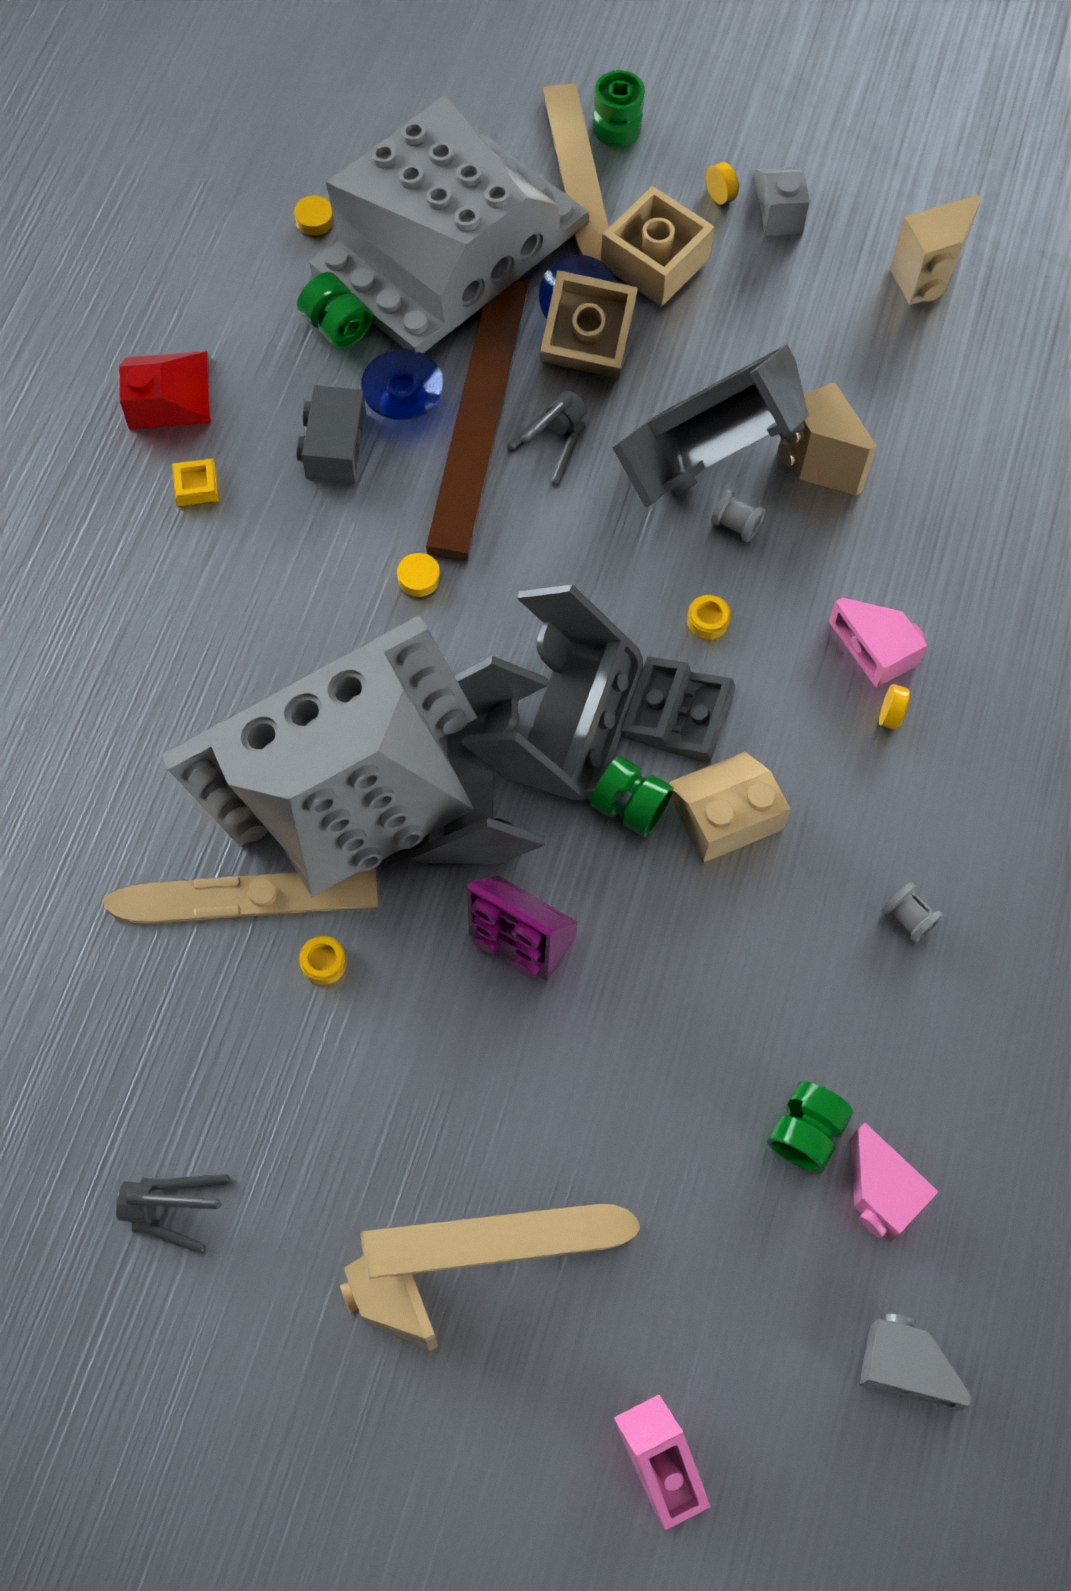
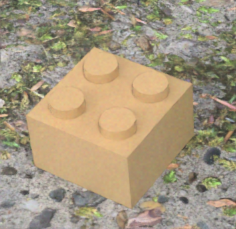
M652 185L602 234L600 265L630 286L638 287L640 293L662 307L710 259L715 226Z
M557 270L540 349V362L619 379L638 287Z

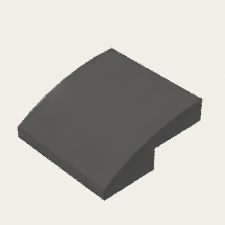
M647 656L621 729L622 734L664 751L711 762L736 688L733 678L691 672L687 662Z

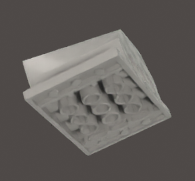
M444 94L326 182L338 241L311 260L309 264L311 273L314 276L324 272L334 273L351 290L352 294H355L373 312L372 323L414 357L418 358L589 223V211L483 133L478 135L447 95Z
M418 615L162 754L168 771L239 846L247 842L257 841L263 838L269 831L281 844L310 895L314 897L360 871H368L375 868L381 863L382 859L401 849H409L416 846L426 835L474 810L438 739L447 734L459 732L467 723L478 717L423 619Z

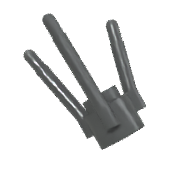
M561 392L538 418L508 443V449L513 450L521 442L528 443L546 426L559 435L569 432L570 435L551 480L553 485H558L578 437L586 429V425L581 421L587 412L584 401L573 392Z
M221 1174L168 1179L142 1178L140 1183L124 1181L117 1198V1219L119 1221L132 1222V1232L150 1234L178 1246L202 1253L205 1251L203 1243L153 1224L152 1220L161 1219L165 1206L219 1209L222 1203L218 1199L165 1195L164 1190L227 1184L230 1182V1176Z

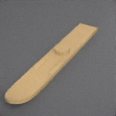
M576 83L544 86L543 95L565 194L589 211V223L574 234L575 241L585 263L594 272H600L604 269L600 265L602 234L609 228L577 85Z
M376 867L368 871H360L314 897L310 895L299 874L292 872L131 885L104 896L102 904L104 909L115 918L141 924L378 907Z
M592 1204L362 1231L360 1236L369 1280L604 1250L621 1246L632 1240L640 1230L638 1219L628 1209L614 1204Z

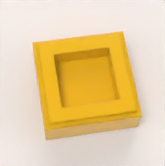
M214 458L172 463L177 506L219 501Z

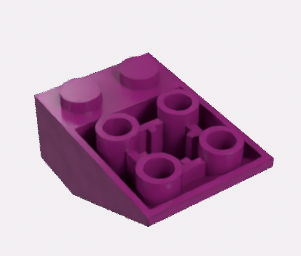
M499 875L471 881L466 888L469 935L473 937L472 942L488 954L495 955L496 952H499L512 960V966L521 974L529 978H535L537 975L548 981L574 941L578 921Z

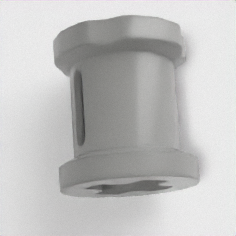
M727 490L716 505L710 522L715 526L723 524L742 535L741 539L748 543L760 527L766 509L761 506L753 508L736 499L733 491Z
M910 882L885 904L882 911L886 915L892 914L911 933L910 939L917 943L943 919L944 915L939 910L934 912L915 892L917 887Z

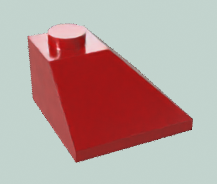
M207 351L126 357L119 366L120 404L129 430L211 423Z

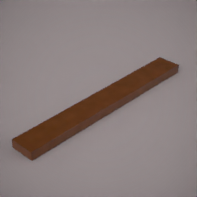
M516 280L482 308L428 536L427 554L467 561L469 559L529 293V282Z

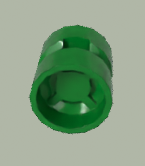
M624 70L610 71L603 74L597 80L594 95L593 131L597 139L605 145L624 147L634 143L640 136L645 87L642 80L632 72Z
M324 272L311 279L304 286L298 297V311L315 328H319V332L336 349L344 350L353 346L361 340L371 326L373 312L355 294H352L351 290L332 272Z
M617 756L598 782L591 797L590 806L610 818L620 815L623 819V826L642 837H647L668 806L674 792V787L654 775L646 778L642 777L639 766L621 756Z
M799 1081L786 1105L789 1116H780L767 1143L775 1153L790 1163L807 1171L822 1173L836 1148L831 1140L832 1137L840 1138L854 1111L843 1098L827 1088L812 1082Z

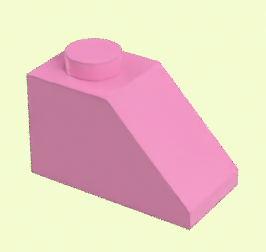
M844 597L835 601L829 623L876 688L919 666L928 645L921 628L917 624L911 623L904 612Z
M864 1122L850 1139L854 1208L861 1214L859 1220L870 1233L878 1238L884 1236L892 1242L939 1191Z
M660 1394L614 1417L628 1456L665 1531L711 1507L684 1432Z

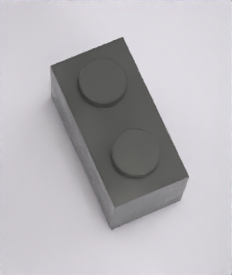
M314 385L311 402L305 401L303 407V426H307L305 436H299L297 441V461H303L306 478L355 483L366 419L364 390Z

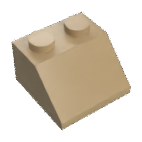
M978 194L904 217L890 265V271L909 305L924 300L932 301L946 293L964 252L981 202Z
M835 382L804 394L809 416L803 421L805 426L803 430L785 440L781 439L778 450L783 463L787 467L791 466L800 480L854 496L862 493L877 445Z
M747 752L740 753L668 782V784L674 787L671 800L703 863L784 830L791 811L772 772Z

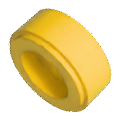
M720 162L708 167L705 175L706 186L714 202L722 205L735 200L739 192V181L733 167L726 162Z
M316 195L307 196L295 205V223L302 233L317 236L328 232L332 228L334 217L331 204L326 198Z
M412 553L404 557L397 567V578L400 588L403 592L413 597H424L433 593L440 583V569L437 561L425 553Z
M702 595L696 598L690 604L688 610L687 624L694 635L702 639L719 638L729 627L731 619L730 607L725 600L715 595Z
M892 684L889 687L880 711V726L893 730L901 726L910 701V691L908 688Z
M317 936L308 940L301 948L299 954V964L302 973L312 983L318 985L331 984L337 981L345 972L347 959L344 948L339 941L332 937Z

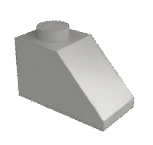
M796 168L755 170L754 177L764 236L803 234L810 204L804 171Z
M886 1314L885 1320L879 1318L870 1325L860 1386L956 1411L970 1407L971 1394L929 1331L915 1328L916 1321L914 1319L896 1314Z

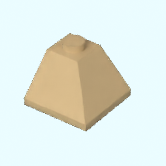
M364 1256L344 1268L348 1282L339 1286L350 1314L359 1311L365 1324L427 1351L438 1348L435 1333L412 1274L368 1280Z

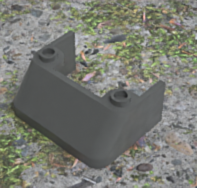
M788 344L659 413L612 447L645 508L652 505L671 489H673L676 495L688 490L698 483L695 476L703 469L768 435L773 437L779 434L781 439L785 440L805 428L803 421L809 414L796 360Z
M573 584L519 591L517 599L543 622L536 646L541 660L552 670L548 686L544 692L527 739L518 732L464 735L461 743L505 779L572 800H591L598 782L612 762L622 734L621 729L643 670L642 654L639 648Z
M490 656L455 675L478 718L467 723L459 732L447 734L438 739L474 810L426 835L416 846L402 849L407 858L423 863L500 864L545 845L544 836L515 827L509 821L500 818L493 819L494 769L461 743L464 735L514 732L519 723V700L548 686L547 677L495 656Z

